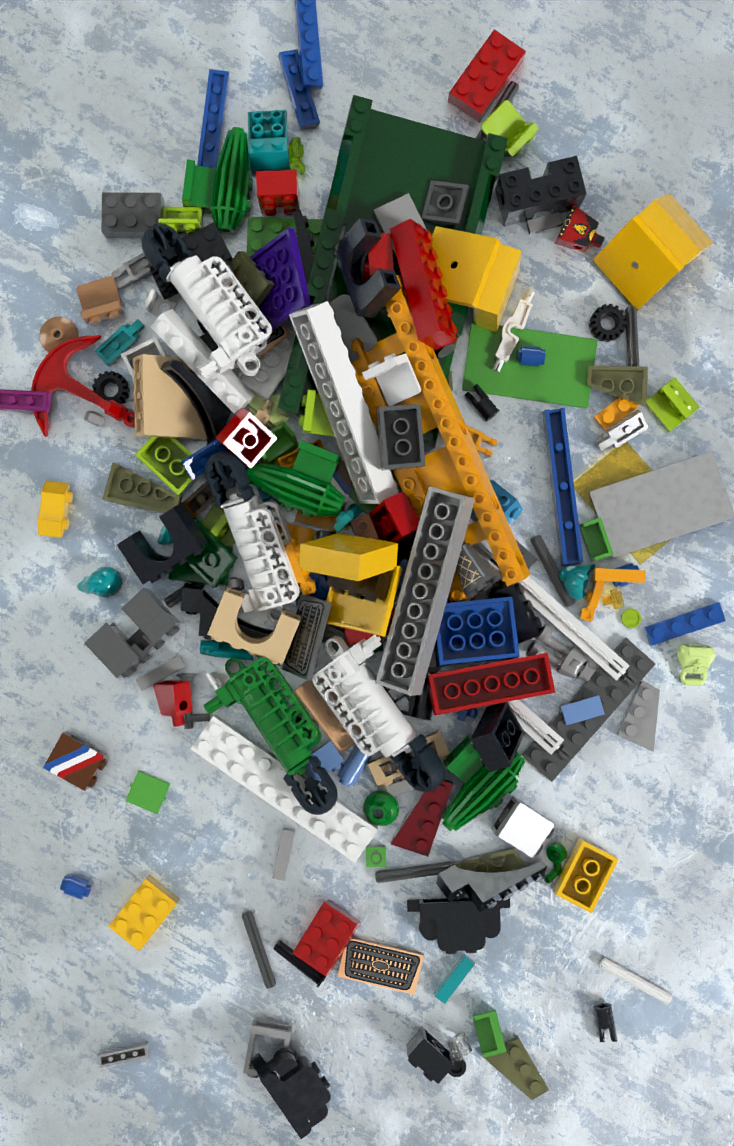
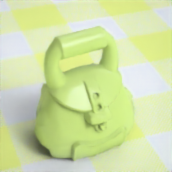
M701 644L680 645L677 651V659L682 666L680 672L681 682L688 686H701L705 683L708 668L715 661L716 657L711 646ZM687 673L701 674L702 678H685Z

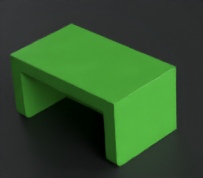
M285 422L270 430L277 439L260 458L262 463L273 465L278 458L298 448L296 436Z
M601 517L579 525L591 562L614 555Z
M496 1010L473 1015L483 1058L507 1052Z

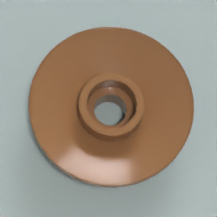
M53 317L47 320L42 325L39 334L40 343L48 353L59 344L79 337L75 324L65 317ZM59 331L61 333L60 337L55 338L54 334Z

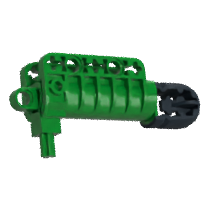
M237 658L229 659L225 664V670L230 679L224 686L215 691L216 697L203 705L205 710L210 715L223 705L229 708L236 702L242 704L287 774L283 779L288 786H292L291 792L301 807L313 815L327 813L336 804L338 794L334 781L326 769L320 767V760L311 751V748L317 745L322 738V734L279 668L268 658H259L247 667ZM238 662L240 665L239 670L232 673L229 669L230 664ZM266 667H267L268 671H269L270 673H273V674H271V675L266 674V671H267V670H266ZM280 681V686L275 689V684ZM284 695H285L286 697H289V698H290V699H289V703L291 704V706H295V707H294V708H291L290 706L288 707V706H287L288 701L286 700L285 697L282 698L281 696H284ZM302 714V720L297 723V716ZM304 728H307L308 730L312 731V738H308L309 733L307 732V730L304 731ZM309 765L313 766V771L321 778V782L314 780L312 777L304 781L306 785L304 790L311 793V798L309 794L303 793L300 783L293 777L297 773L300 776L306 773V767ZM320 783L321 786L326 787L328 793L326 792L325 789H322V790H321V789L319 788L318 784Z

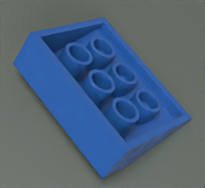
M512 597L446 603L434 646L436 667L520 657Z

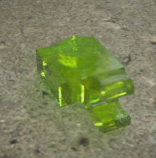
M292 137L289 143V163H291L289 170H295L294 168L298 167L300 175H303L305 165L300 161V158L303 157L304 146L301 145L300 137Z

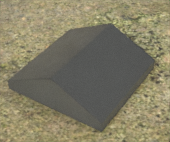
M431 180L421 219L443 226L459 225L469 185Z

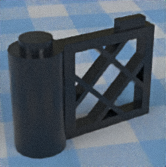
M427 678L425 679L421 695L411 696V700L406 694L394 700L389 693L391 689L384 687L395 704L402 698H407L410 705L408 711L400 710L403 715L431 721L433 709Z

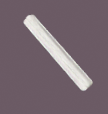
M605 957L601 960L599 966L605 971L666 1005L671 1002L673 996L667 991Z

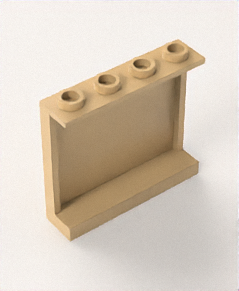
M148 354L133 357L135 437L154 436L196 439V441L206 440L207 437L202 422L191 401L174 380L161 370L164 362L173 359L180 361L184 365L183 367L192 371L181 358Z

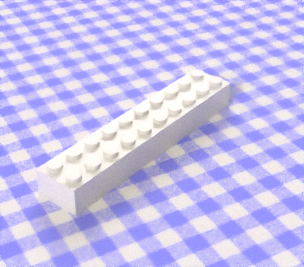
M327 301L289 314L359 502L380 504L383 500L399 494L397 483L393 479L391 471L381 470L377 429L371 420L369 407L364 401L362 388L357 382L355 369L350 363L348 349L343 344L341 330L335 322L332 307Z
M217 715L211 718L191 747V750L354 863H356L378 830L377 825L371 823L339 799H337L334 807L327 813L313 815L305 811L291 792L292 786H288L283 778L287 773L277 757ZM297 773L293 776L294 779L300 783L303 793L309 794L311 798V793L304 790L306 786L304 781L308 778Z

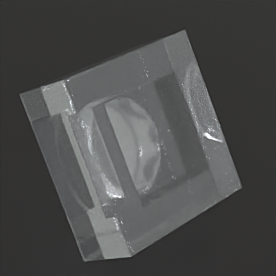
M465 1032L458 1033L447 1042L455 1061H461L472 1051Z

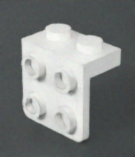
M393 353L384 357L385 362L381 364L379 361L368 365V370L362 372L365 380L376 377L389 406L421 392V387L407 354L396 356Z

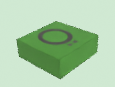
M366 846V867H386V846Z

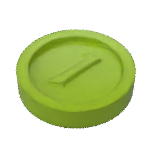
M627 609L622 613L621 621L625 627L635 628L641 622V614L636 609Z

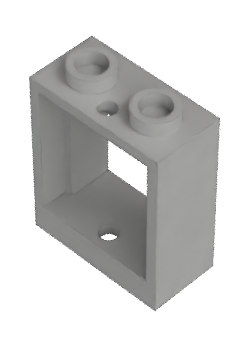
M253 1019L243 1074H247L251 1078L259 1077L249 1061L252 1056L256 1034L284 1039L283 1048H289L292 1027Z

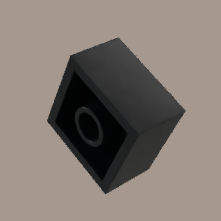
M423 1027L406 1044L409 1063L415 1068H421L424 1071L423 1075L431 1082L434 1080L439 1084L454 1067L452 1053Z

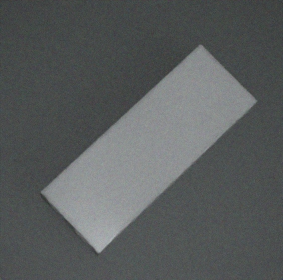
M560 212L527 220L526 222L529 234L563 225Z

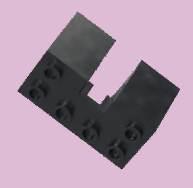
M577 156L548 162L543 176L531 179L529 167L499 174L495 187L504 227L531 220L534 214L551 209L550 214L570 211L573 205L580 208L587 194Z

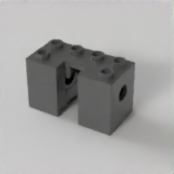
M141 589L121 608L139 627L129 639L115 623L109 625L106 622L84 643L116 678L131 676L137 670L135 666L138 663H145L151 657L149 653L154 648L156 650L160 649L166 643L164 639L167 636L172 637L180 630L178 626L181 622L150 589Z

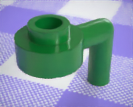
M557 842L552 843L546 849V855L553 862L554 869L544 877L546 883L552 882L561 874V863L567 858V850L562 844Z

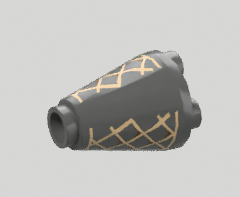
M464 540L456 570L463 592L467 599H470L477 595L479 591L484 592L492 587V584L501 580L502 577L478 551Z

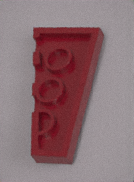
M444 779L436 789L423 792L421 798L401 825L400 830L392 839L391 845L427 857L429 856L453 787L452 781Z

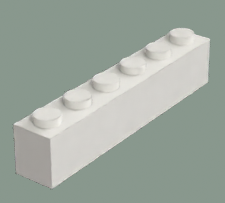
M173 309L163 312L150 326L234 414L241 408L244 409L256 396L231 369L226 370L220 375L217 371H214L204 378L200 377L197 367L209 361L212 351Z

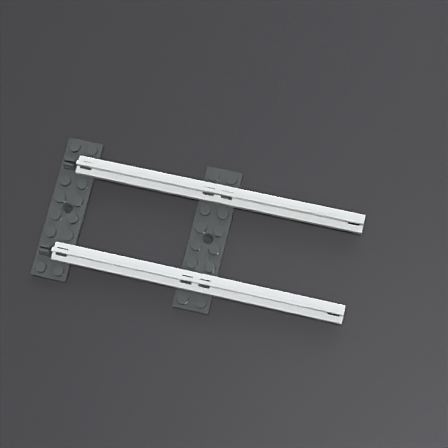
M391 471L392 477L397 483V487L400 490H402L395 474ZM487 539L471 545L503 578L495 558L491 556L493 553ZM516 540L529 570L538 559ZM528 576L525 580L520 581L524 588L526 599L531 601L533 608L599 665V668L593 673L590 680L585 682L568 703L599 695L605 715L565 725L562 711H560L547 725L520 700L508 701L522 729L534 739L522 756L552 782L656 663L627 638H624L614 650L610 649ZM501 579L492 584L493 586L486 591H479L477 596L471 601L493 599L491 595L493 587L505 581ZM397 596V598L394 600V604H393V607H392V608H394V610L396 609V605H397L398 598H399L398 596ZM468 663L462 665H452V667L455 670L462 668L478 666L480 664ZM443 666L429 667L428 672L436 674Z

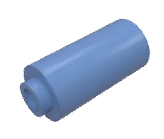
M355 744L337 775L340 778L339 782L347 787L350 785L354 786L372 755L367 756L363 754Z

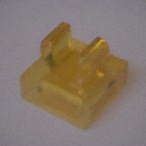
M621 588L610 590L611 596L602 598L603 605L613 604L614 609L625 607Z

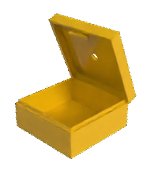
M669 193L654 199L639 215L633 217L597 254L593 261L638 311L677 275L685 265L698 258L714 242ZM633 262L638 263V268L633 266Z
M436 226L431 243L438 256L436 262L443 275L441 281L447 290V302L472 307L476 326L497 333L520 272L522 251L500 244L501 242L498 238ZM457 262V267L452 269L451 265Z
M337 533L300 544L299 567L304 571L360 581L381 573L391 577L385 601L377 599L376 603L351 597L348 595L349 592H345L344 595L333 592L334 588L330 587L326 601L332 604L327 624L385 637L402 572V567L397 565L398 543Z

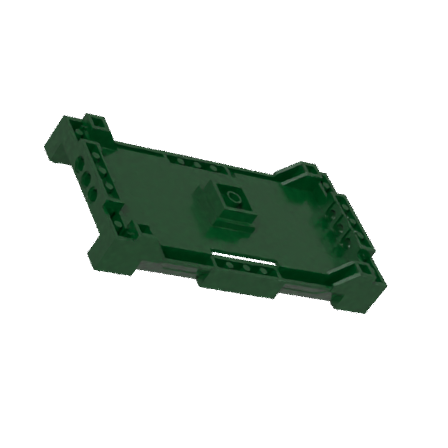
M353 95L307 283L311 305L327 302L325 298L335 260L333 249L339 243L343 225H346L343 237L359 218L376 221L380 234H383L373 214V210L408 193L420 217H422L431 180L469 185L459 225L443 226L422 220L426 229L432 235L436 226L482 235L494 183L500 174L508 138L488 133L483 141L371 109L373 100ZM393 254L394 271L396 275H401L399 264ZM338 262L328 303L342 294L349 295ZM447 302L452 309L451 319L456 325V337L458 339L462 335L468 307ZM386 306L374 318L364 317L375 334L377 342L397 333L391 318L387 316L389 313ZM295 335L276 414L299 419L300 414L304 415L305 408L301 406L302 395H306L307 390H315L317 394L319 393L298 337ZM433 349L445 378L448 380L454 351L448 356L439 358L438 353L440 349ZM438 427L423 434L424 451L429 452L435 448L439 433Z

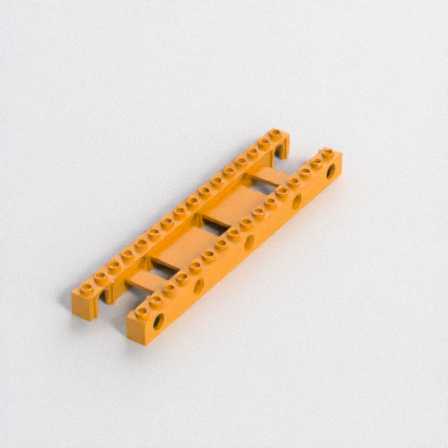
M396 275L401 289L385 306L389 313L387 316L391 318L397 333L377 342L376 346L369 352H366L361 339L355 338L352 341V349L360 356L359 359L351 363L355 369L357 382L362 388L364 401L369 407V414L378 434L376 409L389 405L385 400L376 377L365 380L362 372L368 370V365L379 361L380 364L385 362L384 357L395 353L398 356L406 352L421 387V392L392 406L420 404L423 434L438 427L446 446L426 454V466L422 468L393 470L402 492L404 491L406 496L410 498L412 508L419 518L422 514L429 486L475 498L473 509L478 521L467 526L464 540L466 543L474 545L487 539L493 553L491 556L495 558L503 576L502 581H505L506 585L510 586L525 580L530 575V572L433 348L420 342L417 338L401 275ZM455 570L448 595L450 602L471 601L474 597L467 599L457 570Z

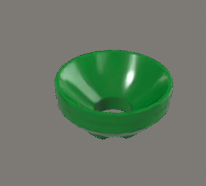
M378 790L367 796L364 801L363 811L366 818L374 825L387 826L397 818L399 805L393 795L386 791ZM373 809H381L383 817H376L373 814Z

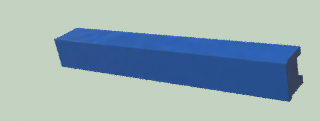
M565 408L544 410L542 415L561 566L577 565L583 563Z

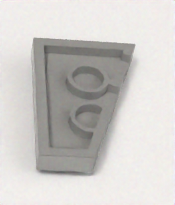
M640 681L616 735L654 752L660 689Z

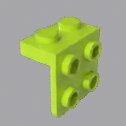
M504 100L480 126L486 137L488 133L508 138L504 157H515L522 150L521 147L525 143L530 142L535 137L534 133L539 129L535 123H526L508 100Z
M163 207V219H158V224L168 225L177 233L186 232L189 235L203 228L202 207Z
M307 390L306 395H302L301 406L305 408L304 415L300 414L299 427H302L301 432L335 437L319 394L315 390Z

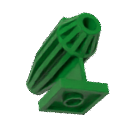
M233 127L232 130H228L215 169L196 166L195 160L187 159L182 194L183 207L197 206L209 208L213 222L220 232L234 233L245 216L246 210H250L251 198H247L248 191H252L253 179H250L248 140L244 129Z
M300 440L298 446L300 450L293 468L256 462L252 468L245 467L250 483L283 503V508L291 511L297 508L302 510L301 515L311 519L313 515L339 516L346 497L330 483L336 466L340 464L342 459L338 454Z
M469 733L451 751L447 759L443 760L446 768L464 783L442 817L444 820L442 824L450 832L452 830L458 831L487 810L499 807L504 800L503 797L507 793L511 794L517 788L518 778L526 761L518 752H516L510 767L489 772L486 766L482 764L477 750L473 748L470 740L472 734Z

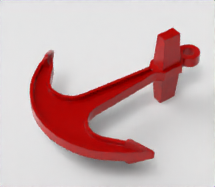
M101 335L69 339L56 346L45 356L35 373L31 391L52 393L59 389L65 390L98 405L104 410L105 414L119 422L123 421L130 428H135L133 411H128L127 407L114 400H105L68 373L67 363L69 358L74 353L101 339ZM33 412L44 437H47L49 429L48 413Z

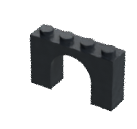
M359 218L334 247L333 251L357 316L374 318L401 289L395 271L378 269L366 282L364 276L366 257L382 236L376 221Z
M183 502L159 516L173 540L174 548L170 557L156 553L140 530L117 544L142 584L148 581L152 584L162 578L160 576L162 572L167 575L176 569L174 567L176 563L181 566L190 560L189 555L193 554L195 557L203 552V546L209 543Z

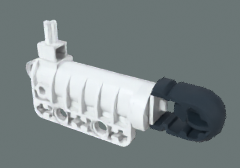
M164 224L150 227L142 238V249L146 258L154 269L159 271V276L164 282H172L218 345V349L210 354L209 361L197 367L200 377L204 378L214 371H217L220 375L228 369L237 367L247 376L256 375L260 368V361L257 355L265 350L267 339L272 332V327L221 258L211 257L201 262L197 255L195 256L192 251L188 250L186 243L172 227ZM176 253L180 257L181 262L175 263L170 268L166 260L170 261L175 258ZM212 263H213L214 265H219V269H218V270H217L216 268H213V269H212V268H211V267H212ZM223 279H229L232 282V286L228 287ZM236 295H237L238 297H241V296L243 297L242 303H241L240 300H238V299L236 298ZM247 311H253L256 317L252 319ZM259 326H260L262 329L266 328V332H265L266 334H264L263 332H261V330L259 329ZM253 362L256 365V369H247L245 363Z
M230 451L217 452L210 456L206 462L205 477L211 494L216 496L214 499L216 507L223 508L252 586L249 590L242 592L245 593V597L240 609H243L244 613L253 610H265L268 619L273 623H277L279 618L272 615V609L277 608L281 612L283 609L286 610L284 604L295 601L299 593L302 592L284 545H287L292 540L281 508L276 501L269 500L259 503L257 495H254L252 486L248 485L250 480L242 460ZM236 481L241 496L235 493L230 495V499L227 500L226 491L222 485L226 489L233 488ZM269 505L271 508H275L273 514L267 509ZM276 524H279L282 527V533H279Z
M373 635L368 640L364 638L349 648L341 637H331L325 642V649L333 661L314 674L312 681L360 751L370 756L380 750L385 758L390 756L395 764H399L398 769L406 781L418 791L429 792L439 787L445 776V769L441 759L431 745H426L427 740L423 734L417 736V733L384 687L375 683L377 678L367 665L370 662L368 658L375 654L373 650L382 644L380 642L381 638ZM332 641L338 644V650L332 647ZM331 692L337 694L338 700H334V698L331 695ZM354 725H358L360 727L361 733L357 732V730L354 728ZM412 750H413L414 754L416 755V756L413 757V758H412V756H411L410 753H409V752L412 751Z

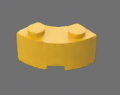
M46 480L41 491V505L37 518L38 535L62 538L64 530H68L69 503H72L73 500L70 483Z

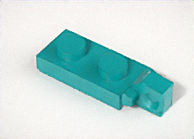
M137 319L132 325L129 323L125 326L122 325L95 352L110 366L122 353L126 352L138 341L137 339L140 338L139 333L145 328L144 324Z
M351 504L335 519L337 523L333 528L337 532L342 531L363 510L359 505Z
M201 640L200 654L251 661L254 659V656L249 654L247 650L242 648L235 649L230 646V643L225 641Z

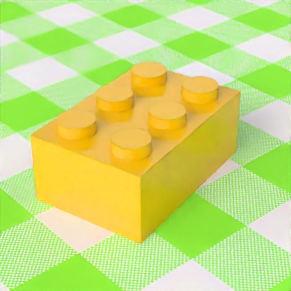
M579 837L553 888V892L568 902L592 913L619 859L615 855Z
M149 874L108 927L140 952L177 905L180 898Z

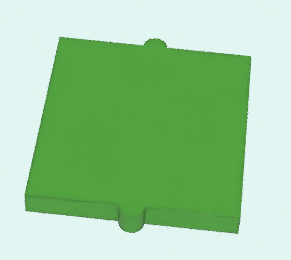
M138 771L134 782L130 784L131 789L125 801L158 814L162 802L166 800L165 795L170 783Z

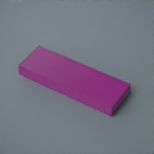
M0 389V410L50 413L52 393Z

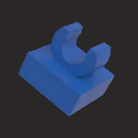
M472 708L458 711L456 719L465 722L466 716L476 718L478 711Z

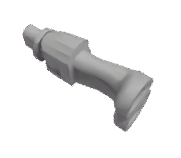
M544 624L539 636L535 637V639L562 654V658L544 648L536 640H533L529 645L526 656L548 653L549 662L557 667L556 671L571 678H581L588 682L595 672V668L589 665L585 656L575 646L569 648L556 640L551 635V627Z

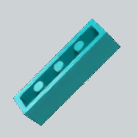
M463 954L435 991V997L445 1004L473 968L475 962L466 954Z

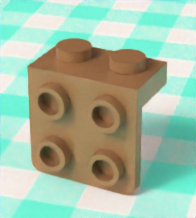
M112 276L77 287V293L83 309L81 315L87 324H97L101 320L116 318L120 314L125 313L115 279Z

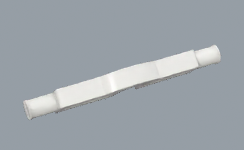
M527 289L524 299H520L513 316L506 321L502 328V341L495 355L497 360L492 368L494 371L497 368L496 372H500L503 363L509 360L513 349L519 341V337L511 333L510 329H524L529 312L533 306L531 303L535 294L533 290L531 292L530 289Z

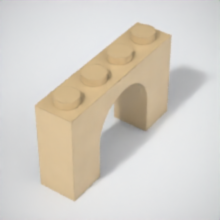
M226 587L207 635L211 636L215 641L230 643V646L235 649H245L253 656L268 658L273 664H283L300 623L301 616L283 609L271 634L263 638H251L240 630L237 622V615L245 593Z

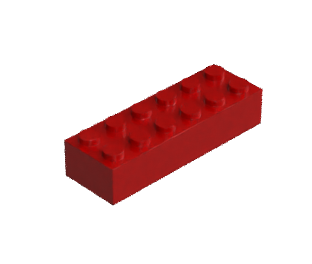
M410 218L390 228V233L417 338L420 342L438 350L457 342V328L451 319L452 309L446 300L447 290L442 285L441 278L443 275L441 269L437 266L436 260L438 256L432 247V234L429 230L424 229L421 224L416 223Z
M548 653L426 675L434 715L556 693Z

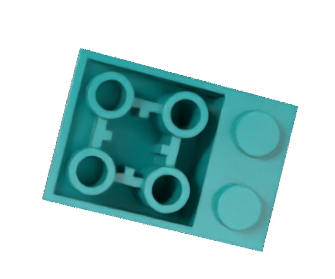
M286 110L248 112V153L251 171L290 169Z

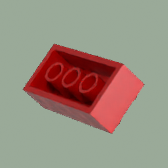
M494 29L450 90L448 102L480 123L524 61L526 51Z

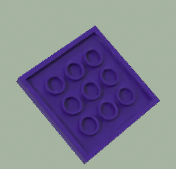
M287 228L250 257L256 263V268L266 274L265 278L275 284L258 307L270 323L272 331L289 321V314L311 306L295 229ZM259 326V329L261 330V332H263L264 334H266V333H265V332H266V328L262 329V328Z

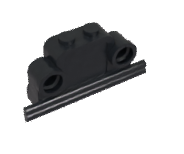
M463 897L460 900L455 899L451 902L447 898L407 900V912H419L420 914L419 930L423 938L429 941L436 939L439 949L445 951L446 954H456L457 951L477 953V950L484 948L486 944L485 937L495 938L500 933V908H510V898L505 901L502 899L492 909H485L479 912L469 897Z
M289 1048L278 1050L274 1054L273 1059L267 1063L260 1053L250 1058L249 1061L257 1071L260 1081L300 1139L308 1135L312 1127L326 1118L328 1114L326 1104L331 1099L328 1088L331 1085L325 1076L321 1077L319 1075L321 1070L315 1061L311 1063L305 1056L296 1059L293 1051Z

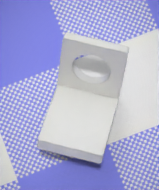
M151 289L150 293L145 297L144 307L148 313L159 317L162 314L159 312L160 304L167 303L170 306V310H175L177 303L169 299L164 300L163 297L158 295L156 290Z
M233 662L229 666L232 673L237 672L240 668L238 662ZM225 666L217 672L206 674L215 690L224 686L230 679Z

